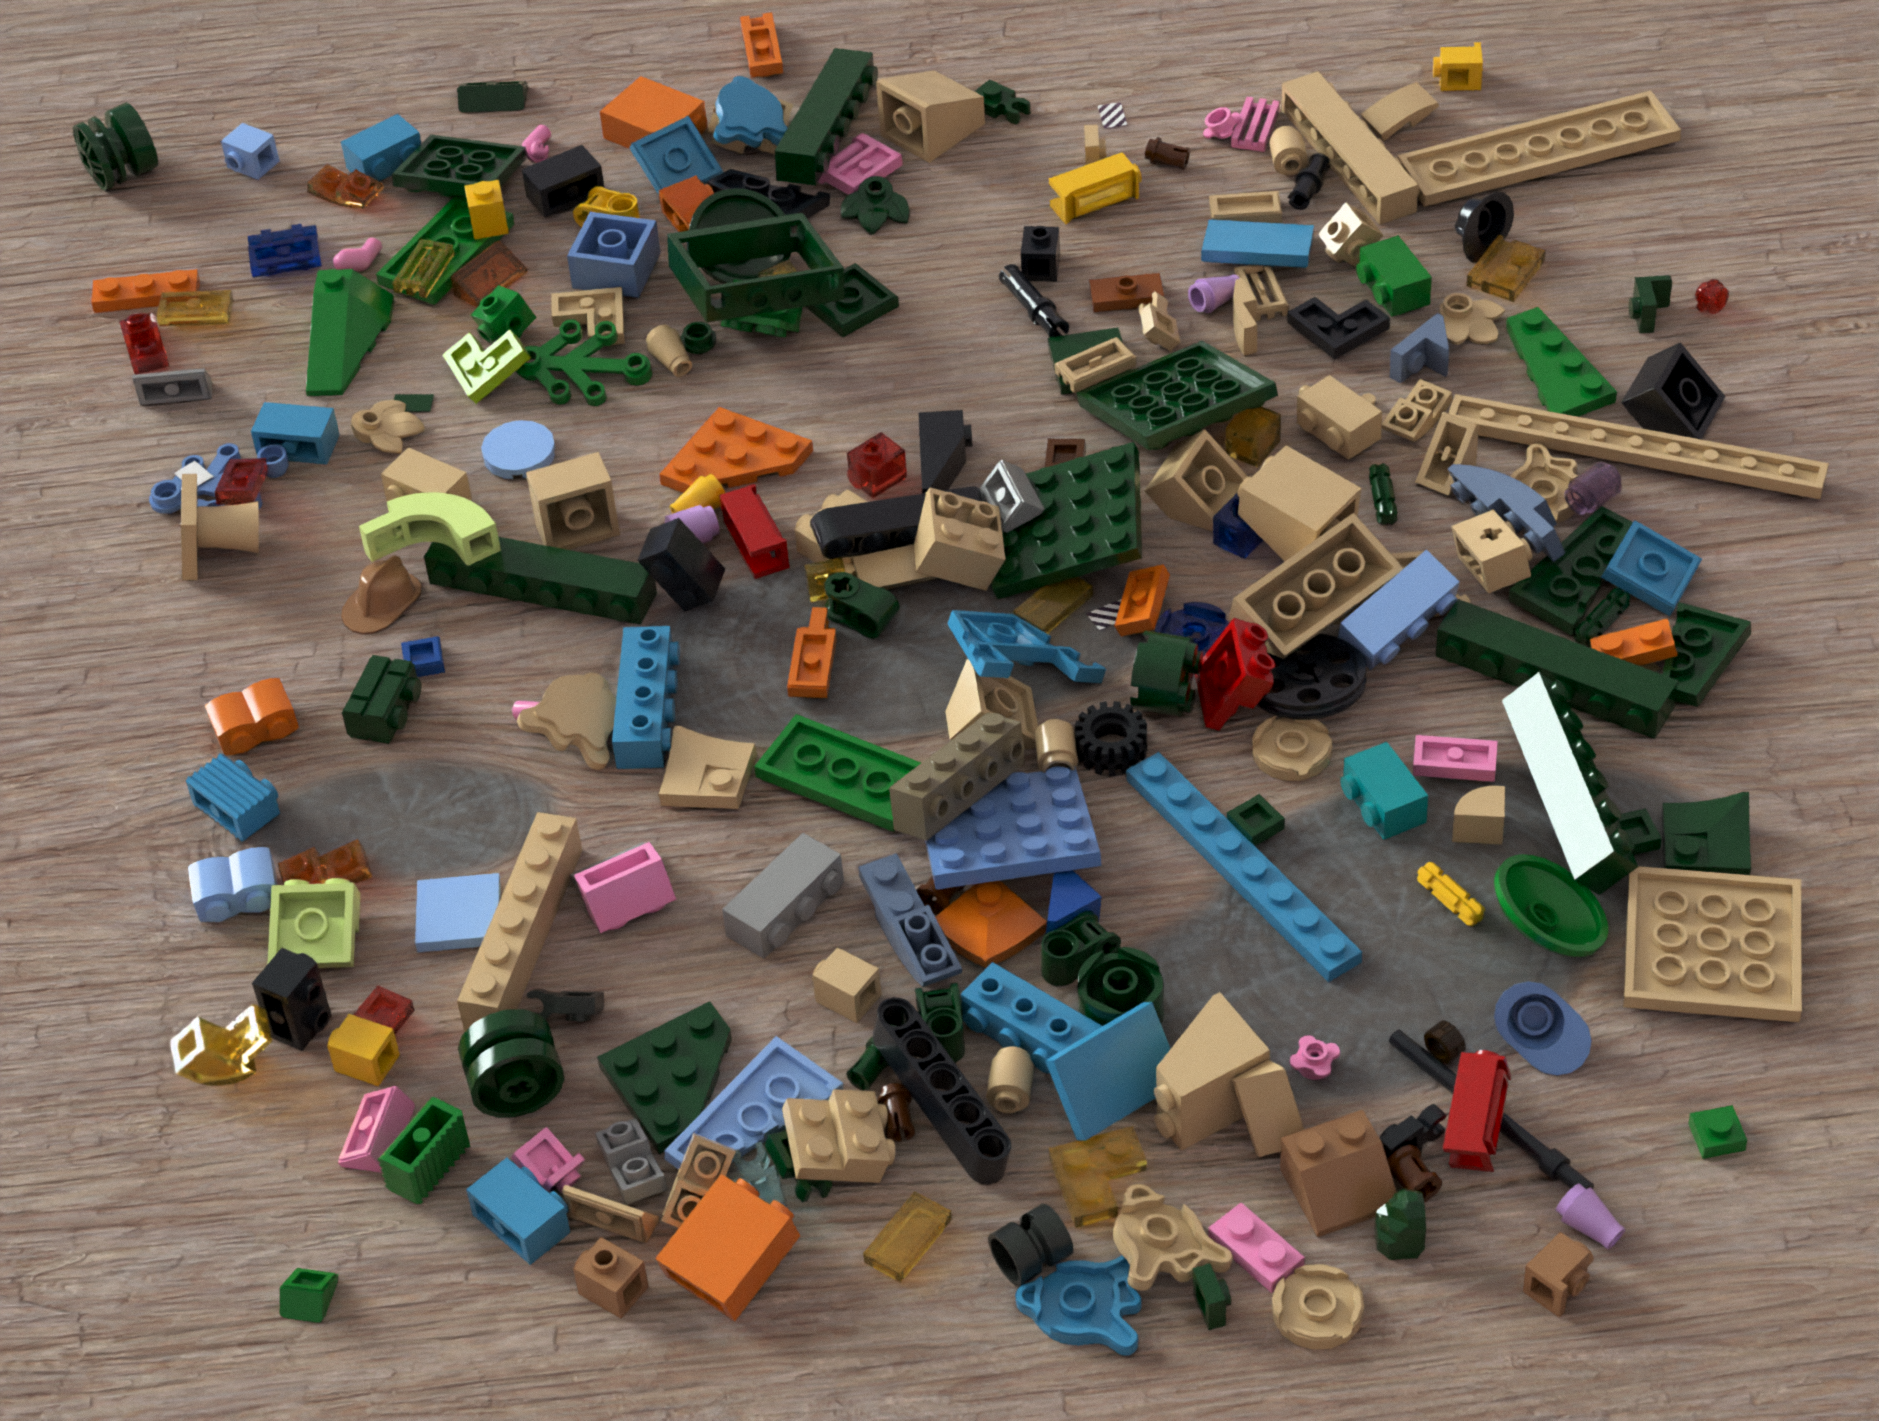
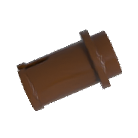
M1157 137L1156 140L1149 139L1145 150V159L1150 160V163L1154 165L1156 162L1186 169L1191 150L1189 147L1162 142V138Z
M900 1083L885 1085L881 1088L880 1095L877 1098L878 1104H884L887 1108V1138L893 1139L894 1142H902L900 1128L904 1129L906 1140L911 1139L915 1134L909 1108L912 1096L909 1090Z

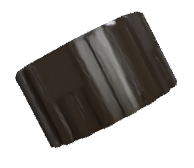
M1446 1020L1438 1022L1424 1034L1427 1050L1443 1064L1452 1062L1461 1055V1052L1466 1050L1462 1034L1454 1025Z

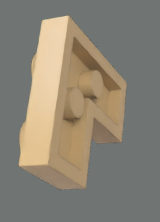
M622 287L551 294L553 327H560L564 321L573 319L578 321L580 325L587 324L589 339L595 335L597 324L603 321H610L615 325L618 334L617 341L612 345L625 344ZM605 331V332H603L601 335H602V336H607V335H609L611 332H610V331Z

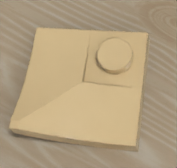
M675 726L666 772L659 791L661 806L739 809L757 758L755 743L713 738L682 726Z

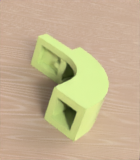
M425 492L395 498L387 501L389 513L359 526L365 554L371 562L406 546L420 542H437L451 547L467 566L501 551L496 523L489 514L471 500L453 494Z

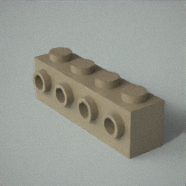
M988 712L889 787L894 830L927 841L1024 765V742L1022 739L1021 722L1003 717V715Z

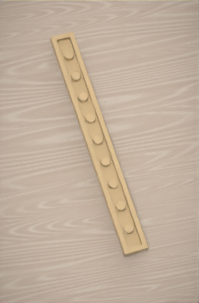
M1455 394L1448 413L1479 425V436L1527 445L1542 444L1548 449L1815 499H1821L1829 463L1458 394Z

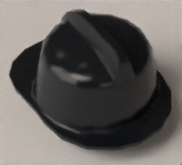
M1495 191L1487 196L1473 197L1464 203L1459 212L1455 230L1463 238V251L1471 263L1483 261L1507 237L1512 227L1514 207L1510 197L1504 192Z

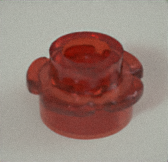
M1711 279L1708 282L1702 283L1695 293V299L1698 302L1696 305L1697 309L1700 312L1706 310L1711 314L1721 311L1729 298L1727 288L1717 279Z

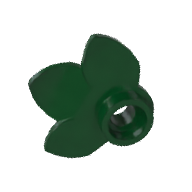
M872 176L866 178L860 184L858 191L851 193L843 200L841 204V218L858 217L865 231L869 235H873L883 226L888 218L898 223H907L909 219V206L905 197L893 191L891 183L886 178Z

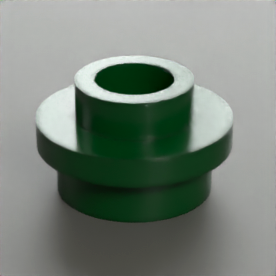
M692 322L688 324L681 335L685 350L694 354L706 353L717 342L715 332L705 322Z

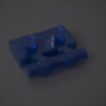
M301 223L291 225L292 229L274 232L271 229L260 230L261 234L247 236L249 261L253 278L273 276L297 270H308L322 266L317 226L303 227Z

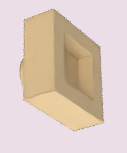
M1084 125L1085 162L1088 165L1099 161V159L1106 158L1105 138L1098 137V125Z

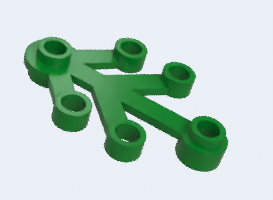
M573 319L564 321L560 325V333L542 346H526L525 349L531 357L529 360L534 361L524 363L515 371L526 380H538L548 391L551 401L558 405L565 404L570 400L571 390L566 381L556 380L549 371H563L584 394L585 400L590 406L602 405L606 401L607 394L602 383L592 381L584 372L624 374L626 381L634 386L647 383L653 374L649 359L640 353H631L625 359L590 357L604 346H610L617 341L616 327L610 321H603L597 324L595 335L565 356H553L568 344H576L582 339L581 325ZM569 330H576L573 334H566ZM605 331H610V332H611V333H610L609 335H607V336H602V335H601V334H602L603 332H605ZM557 390H565L562 394H554ZM594 391L600 392L597 396H589Z

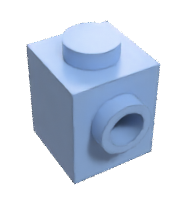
M240 124L221 141L227 168L257 180L280 162L274 135L250 125Z

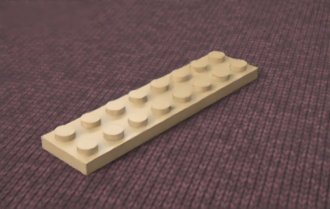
M1650 90L1397 155V158L1405 171L1417 180L1420 187V196L1418 198L1426 207L1680 141L1681 129Z

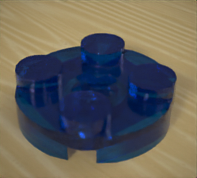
M1203 602L1184 603L1181 610L1172 613V608L1165 611L1157 620L1155 632L1184 637L1192 636L1194 632L1200 633L1201 637L1194 638L1195 644H1198V651H1203L1204 657L1228 626L1229 622L1226 620V613L1220 608Z

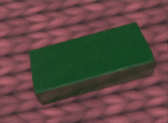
M528 82L463 83L457 88L458 109L460 112L523 110L526 104Z

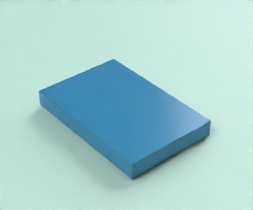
M1209 219L1201 250V261L1306 268L1309 264L1314 237V225Z
M1152 1002L1141 1003L1045 1060L1077 1140L1086 1141L1155 1099L1156 1067L1171 1048Z

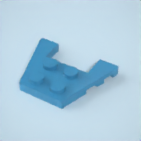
M952 610L947 623L980 677L1009 678L1014 663L1010 660L1026 666H1033L1034 662L1052 663L1074 682L1102 683L1106 668L1097 662L1093 663L1092 666H1087L1080 662L1081 653L1071 647L1051 645L1049 643L1051 639L1049 634L1014 614Z

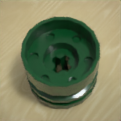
M127 102L104 113L106 127L95 116L88 120V125L81 122L73 126V136L80 159L93 180L104 191L115 186L114 180L119 184L127 180L125 166L135 176H139L158 166V156L153 140L138 112Z

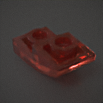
M154 312L149 314L135 313L128 316L127 319L119 321L134 375L169 366Z

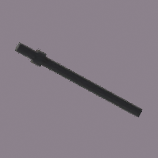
M1400 1029L1396 1030L1391 1035L1389 1043L1453 1094L1457 1074ZM1503 1112L1500 1132L1537 1161L1539 1169L1553 1181L1559 1179L1570 1189L1578 1183L1586 1189L1594 1188L1592 1182L1570 1166L1571 1161L1556 1148L1550 1150Z

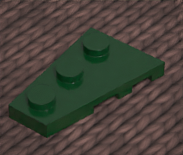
M1678 602L1677 619L1672 629V636L1678 656L1665 660L1662 675L1678 680L1677 702L1698 707L1751 635V621Z

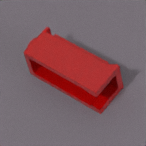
M752 484L719 495L723 523L753 578L758 579L790 568L787 540L782 537L761 497L757 494L756 485Z
M1479 1050L1475 1053L1461 1052L1443 1143V1151L1450 1153V1168L1494 1172L1490 1155H1496L1509 1085L1508 1080H1511L1512 1077L1505 1056H1500L1488 1050Z

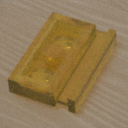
M1498 235L1468 273L1467 286L1471 288L1473 285L1480 286L1482 292L1514 302L1545 262L1546 250L1514 239L1510 243L1503 240L1504 236Z

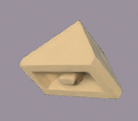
M1443 412L1415 483L1451 496L1453 491L1450 485L1454 481L1447 468L1453 464L1476 465L1479 425Z

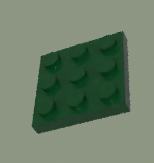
M430 135L392 173L393 186L405 188L409 192H437L440 196L445 197L454 195L466 196L464 186L481 181L499 180L501 187L526 160V147Z

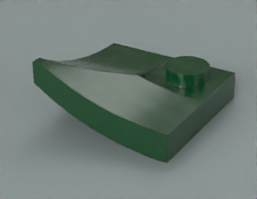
M1741 792L1706 801L1663 803L1664 868L1750 875L1749 792Z

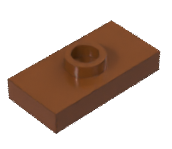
M1160 273L1124 275L1121 277L1089 280L1093 312L1139 308L1141 303L1147 306L1153 302L1152 293L1154 291L1164 297Z

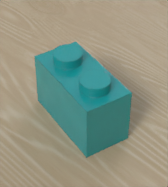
M1388 742L1344 758L1343 777L1340 779L1342 790L1349 800L1353 799L1361 809L1365 823L1369 827H1374L1383 840L1427 823L1428 794Z

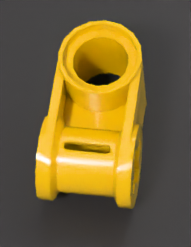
M600 186L592 188L588 193V199L585 203L577 205L573 211V217L581 228L590 212L640 218L637 198L634 195L608 190Z

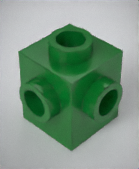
M500 285L491 294L484 297L471 314V317L479 326L477 328L478 334L490 344L496 342L509 330L520 338L524 330L537 318L518 292Z

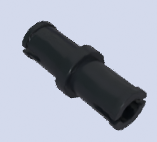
M1322 153L1313 154L1306 168L1299 171L1295 178L1296 185L1288 195V199H1290L1288 202L1293 208L1298 210L1306 209L1313 195L1322 188L1324 183L1323 177L1331 167V164H1328L1330 159Z

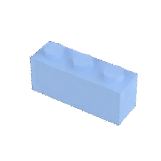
M1425 550L1340 623L1338 638L1347 641L1358 649L1370 670L1380 662L1385 665L1398 654L1401 649L1399 645L1409 637L1415 640L1429 626L1427 621L1434 615L1439 613L1442 616L1454 606L1458 600L1456 594L1460 581L1428 550Z

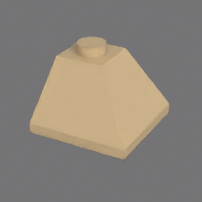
M967 659L945 711L950 740L954 739L983 715L990 712L1003 715V717L1021 722L1024 750L1036 748L1034 733L1038 727L1031 687L1011 676L1009 678L980 677L969 659Z

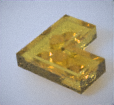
M1133 1126L1092 1136L1086 1141L1077 1140L1049 1148V1160L1075 1228L1118 1217V1205L1108 1181L1147 1170V1159Z

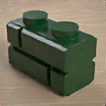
M377 655L370 657L342 711L346 732L351 738L363 740L370 738L374 742L389 744L397 729L402 730L405 727L408 716L407 709L411 701L416 702L419 699L422 689L421 680L417 678L415 665L411 661L401 659L391 661L389 657Z

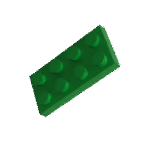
M455 195L376 273L378 285L435 305L504 235L474 240L467 198ZM505 211L509 231L515 223L513 214Z
M796 714L756 763L754 769L756 778L895 832L889 787L920 765L921 762Z

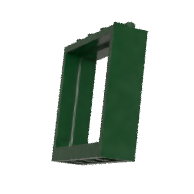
M803 213L667 234L669 267L706 322L844 300V267ZM798 225L796 233L790 234V226ZM687 242V250L681 243ZM798 252L810 268V270L713 286L709 285L699 270L700 267ZM721 293V299L713 300L711 294Z

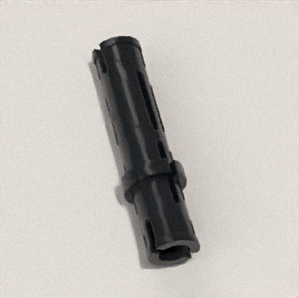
M1006 265L1004 268L1011 276L1008 277L1001 270L999 280L1025 307L1030 320L1036 325H1041L1049 337L1063 336L1057 330L1058 327L1067 335L1069 324L1056 312V305L1049 298H1044L1017 265Z

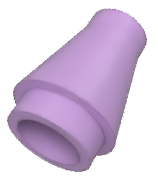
M1233 274L1225 277L1197 279L1188 290V297L1192 307L1197 312L1211 313L1233 298L1236 279H1240L1239 276Z
M1580 1183L1572 1187L1556 1207V1211L1562 1216L1561 1222L1599 1242L1607 1250L1614 1246L1625 1232V1228L1617 1222L1591 1187L1586 1189Z

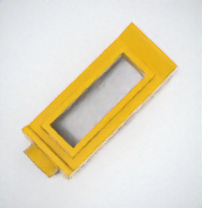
M1122 152L1049 178V185L1059 197L1049 200L1050 207L1067 225L1073 218L1131 197L1139 199V183L1142 181L1141 172L1135 163L1132 164Z

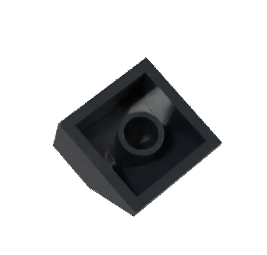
M1680 342L1647 358L1621 403L1643 429L1702 439L1726 396Z

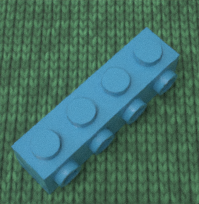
M670 626L623 627L612 737L617 769L664 768L665 754L671 749L673 736L672 728H668V722H675L674 698L670 697L672 693H677L678 690L677 671L673 670V665L680 664L679 642H672Z
M994 962L961 993L963 1022L971 1030L977 1033H984L999 1042L1003 1048L1013 1046L1026 1050L1030 1054L1031 1061L1035 1067L1046 1074L1050 1073L1045 1062L1046 1059L1102 1027V1025Z

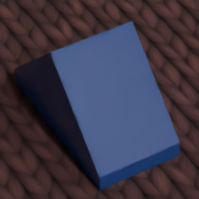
M1073 870L1054 873L1046 934L1070 922L1084 911H1092L1098 916V920L1100 918L1102 896Z

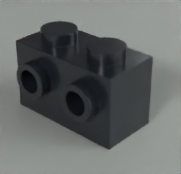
M583 145L521 169L526 197L545 218L586 201L588 193L592 188L596 186L605 188L601 165Z
M680 518L651 528L637 560L684 612L714 601L725 572L723 565Z
M281 948L252 982V986L268 1037L303 1051L313 1037L327 1026L331 1017V1011L317 962L307 954H297Z

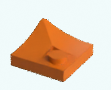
M1001 881L974 884L935 917L951 948L984 968H987L992 962L998 964L1017 954L1046 933L1047 921Z

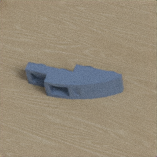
M1453 464L1447 468L1454 481L1450 485L1451 490L1461 503L1464 504L1468 501L1471 504L1470 507L1476 516L1494 509L1504 522L1510 521L1516 534L1520 531L1524 534V539L1536 554L1542 551L1552 562L1565 554V550L1553 528L1557 523L1548 503L1535 490L1517 479L1491 469Z
M897 853L859 866V878L875 907V917L893 950L913 978L922 987L961 974L962 967L930 906H924Z

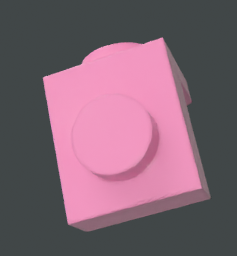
M547 1127L515 1151L511 1157L520 1169L523 1166L527 1167L536 1176L540 1186L548 1193L557 1189L561 1194L565 1185L572 1186L581 1178L577 1171L585 1161L580 1153L573 1157Z

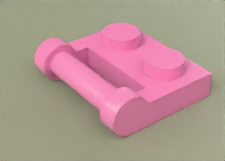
M860 133L852 139V144L831 158L827 173L822 174L818 183L824 184L827 182L850 195L858 191L860 184L866 178L872 176L885 178L901 167L902 154L872 137Z

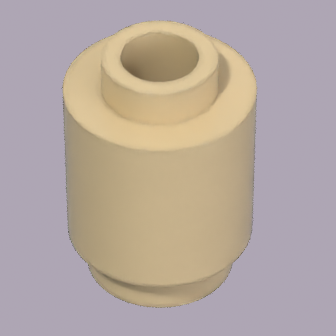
M1282 126L1276 129L1269 142L1274 167L1282 175H1296L1300 170L1306 168L1308 164L1303 136L1291 126Z
M1050 719L1039 725L1034 733L1039 769L1043 773H1046L1049 768L1056 766L1070 767V770H1075L1078 757L1073 726L1060 719Z
M1013 1046L1004 1047L992 1059L986 1099L991 1106L1002 1113H1015L1029 1105L1034 1064L1026 1050Z

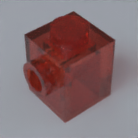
M882 432L847 452V476L850 483L856 489L863 490L871 498L877 497L907 478L905 450Z

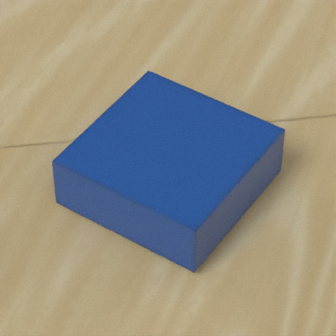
M439 636L401 643L403 660L411 661L415 665L417 677L445 673Z

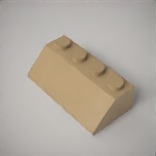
M1352 513L1234 597L1228 619L1231 621L1233 618L1261 625L1268 633V639L1265 642L1267 653L1284 659L1376 593L1404 568L1360 519Z

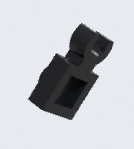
M1432 1104L1425 1108L1417 1119L1411 1115L1400 1124H1392L1387 1127L1379 1137L1386 1158L1388 1159L1396 1150L1406 1145H1415L1422 1153L1423 1144L1427 1141L1438 1139L1445 1132V1128L1440 1122L1446 1118V1114L1435 1104Z

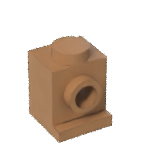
M1559 1232L1525 1266L1523 1292L1560 1318L1565 1313L1567 1297L1570 1294L1577 1296L1589 1280L1590 1274L1587 1270L1588 1266L1594 1261L1592 1252L1583 1243L1573 1241L1562 1232Z

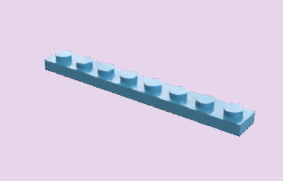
M1160 752L1126 770L1127 782L1327 982L1332 981L1362 963V951Z

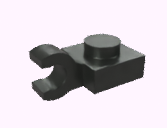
M538 988L527 993V998H537L542 1001L543 1011L538 1014L545 1020L552 1013L566 1014V1020L590 1021L591 1015H595L604 1009V992H549Z

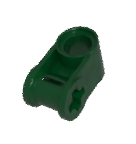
M837 572L830 575L825 581V593L829 597L825 603V608H828L827 618L832 622L842 624L857 631L864 637H878L900 609L897 598L890 591L869 584L850 573Z
M1084 911L1070 922L1047 933L1043 937L1041 942L1042 977L1051 985H1069L1078 979L1081 966L1090 956L1103 950L1104 955L1118 952L1117 947L1121 946V938L1114 932H1107L1098 923V916L1092 911Z
M951 983L949 988L931 991L915 988L917 1012L955 1063L958 1062L965 1054L963 1015L958 983Z

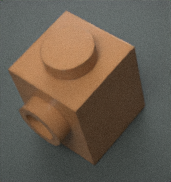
M602 1237L590 1250L587 1249L581 1253L573 1268L579 1295L621 1319L649 1287L644 1261Z

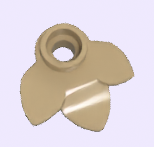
M1453 293L1445 297L1440 305L1439 314L1444 318L1448 342L1459 345L1468 338L1473 343L1483 345L1498 340V330L1492 320L1504 314L1505 309L1485 299L1472 301L1468 295L1463 293Z
M397 400L378 402L370 410L358 411L351 418V429L358 440L372 443L380 451L396 454L402 453L403 443L401 439L424 432L425 427L417 416L405 412L406 404Z

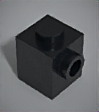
M1024 226L1020 253L1021 272L1029 281L1057 282L1060 262L1059 227Z

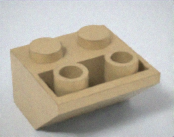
M929 487L926 492L914 541L916 572L986 591L1005 561L999 506Z

